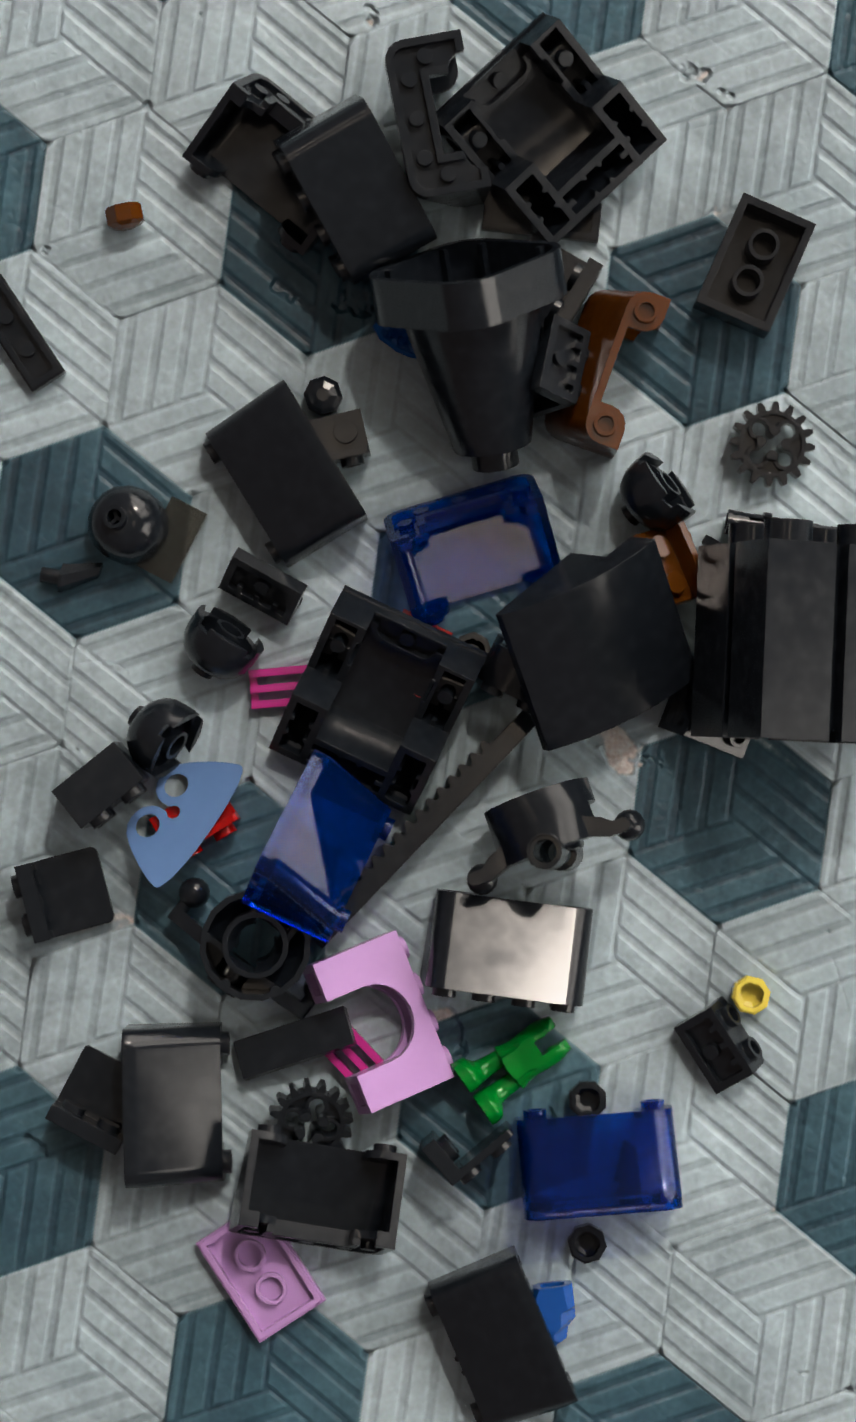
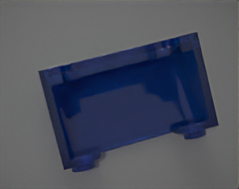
M530 474L510 476L400 509L384 518V525L411 615L430 626L440 624L445 620V616L450 612L449 604L521 582H524L528 588L560 562L543 495L534 476Z
M315 749L258 860L241 903L328 944L334 930L342 933L352 911L345 908L378 838L386 841L396 821L389 817L392 810L334 759Z
M647 1099L640 1101V1108H635L629 1112L567 1117L547 1115L545 1108L523 1110V1117H515L524 1219L528 1221H544L667 1211L682 1208V1188L672 1106L664 1105V1099Z

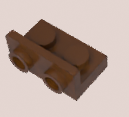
M682 521L666 531L650 530L633 535L632 537L655 539L676 606L696 599L698 552L685 522Z

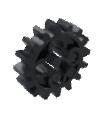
M774 401L770 410L766 411L765 406L759 403L756 405V415H753L748 410L742 414L745 422H747L745 425L735 422L732 428L739 433V437L730 438L728 444L737 446L738 451L731 454L730 459H740L743 463L737 470L739 474L747 470L752 473L749 480L750 483L753 484L759 477L764 478V486L769 488L773 479L777 478L779 484L784 486L787 484L788 473L797 479L801 476L797 466L807 467L810 465L811 461L804 456V453L815 450V445L806 443V438L814 432L813 429H802L801 424L806 419L804 415L797 419L792 417L793 406L790 405L784 412L779 411L778 401ZM753 424H763L765 426V436L768 439H773L778 435L781 426L787 425L792 428V438H785L777 445V450L780 453H786L790 456L791 462L789 466H781L778 463V453L774 450L769 451L763 456V461L760 464H755L750 460L751 451H759L766 444V439L763 436H756L753 433Z
M304 1078L302 1088L298 1089L291 1082L289 1083L290 1094L285 1095L281 1092L276 1094L280 1105L269 1106V1113L274 1119L268 1120L267 1125L281 1127V1134L288 1136L289 1140L297 1141L305 1137L304 1122H309L312 1115L309 1105L314 1099L322 1100L323 1104L316 1105L317 1121H312L309 1125L311 1139L308 1143L344 1148L341 1137L351 1138V1128L346 1124L354 1122L352 1112L346 1111L350 1107L347 1097L338 1099L340 1091L337 1086L327 1091L325 1080L320 1079L317 1086L312 1087L309 1078ZM289 1112H296L299 1115L293 1117L292 1121L285 1119L286 1114ZM329 1122L336 1125L331 1131L322 1129V1127L328 1126Z

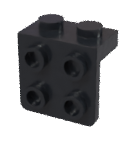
M87 847L14 867L16 875L11 876L13 891L17 899H23L26 913L21 914L22 925L26 936H33L34 944L103 925L114 919L115 914L97 849L94 847Z

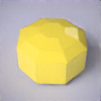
M746 975L734 982L730 998L740 1012L755 1015L768 1006L771 992L763 979Z

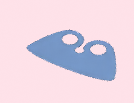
M189 762L179 764L172 772L159 778L156 786L158 799L169 807L178 806L180 808L179 815L172 819L167 816V812L162 808L146 806L136 811L130 818L126 830L129 846L140 869L154 887H161L172 879L206 838L223 813L240 782L243 772L241 765L228 762ZM180 774L185 776L188 781L186 791L178 797L169 796L165 792L166 781L173 775ZM145 815H155L160 822L158 831L150 837L140 836L136 831L138 820Z

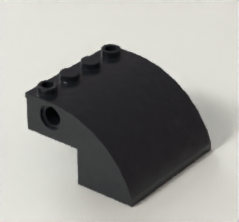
M544 12L536 17L436 111L440 134L455 152L464 150L466 159L476 167L488 166L492 185L490 191H493L501 199V202L541 240L556 243L667 140L620 80L604 75L562 21ZM519 194H522L521 196H528L530 198L526 201L522 199Z
M345 585L330 612L309 663L291 695L269 748L401 812L411 815L488 653Z

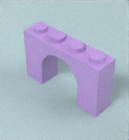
M396 930L383 933L306 965L303 972L315 1004L329 1002L359 988L369 987L386 994L399 1011L402 1032L394 1052L384 1061L345 1078L359 1115L372 1114L454 1077L451 1070L452 1066L450 1065L453 1063L452 1056L449 1050L442 1046L436 1032L439 1030L438 1021L434 1013L426 1007L422 997L424 994L423 983L420 977L413 973L407 959L410 956L409 948L405 940L398 936Z

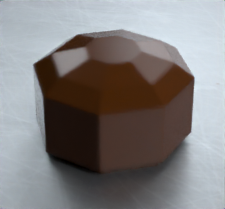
M139 202L115 204L105 210L108 227L112 230H131L140 226L145 221L142 206Z

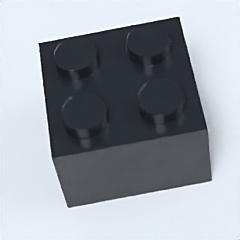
M114 741L51 792L81 829L92 826L95 830L104 826L117 815L113 808L123 801L125 805L131 804L148 790L144 783L151 778L132 759L124 744Z

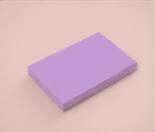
M230 1221L196 1242L197 1247L259 1343L326 1300V1297L290 1242L230 1232Z

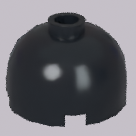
M650 452L642 454L625 471L620 484V495L625 504L621 510L627 520L634 526L641 523L649 530L666 531L682 521L685 522L695 514L696 510L691 509L695 504L689 492L674 472L671 471L667 474L660 470L658 467L664 462Z
M131 485L115 486L103 492L93 503L88 516V533L94 546L106 558L123 565L141 564L153 558L158 553L157 548L161 545L163 539L166 540L169 532L168 515L163 503L149 491Z
M201 605L190 619L184 631L183 643L187 656L193 662L192 669L206 679H211L212 677L235 679L245 674L264 651L263 643L258 638L254 644L248 637L251 629L233 615L216 607L209 613L205 611L206 605Z
M171 698L158 699L145 706L137 707L128 720L130 727L127 733V747L132 759L139 767L153 777L161 778L166 776L181 763L175 758L185 746L190 753L194 747L203 725V719L198 716L200 714L186 704Z

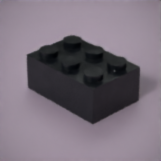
M743 193L692 308L764 339L772 327L816 224Z

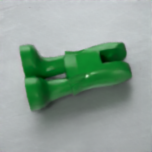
M550 1016L532 1022L511 1040L502 1045L494 1046L493 1052L478 1060L471 1061L460 1058L450 1064L470 1093L503 1067L507 1073L506 1075L472 1095L492 1125L502 1119L503 1103L511 1094L520 1087L524 1089L534 1077L560 1062L571 1050V1046L565 1038L549 1046L542 1053L534 1042L545 1037L556 1026Z

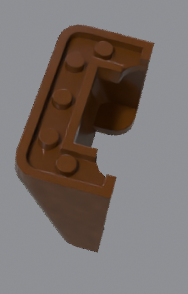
M600 290L589 296L578 322V326L591 332L588 346L589 356L584 366L581 381L582 391L576 405L545 415L544 423L550 436L562 442L613 459L623 437L626 423L619 409L603 403L601 400L623 340L633 343L641 332L658 331L665 319L671 299L652 292Z

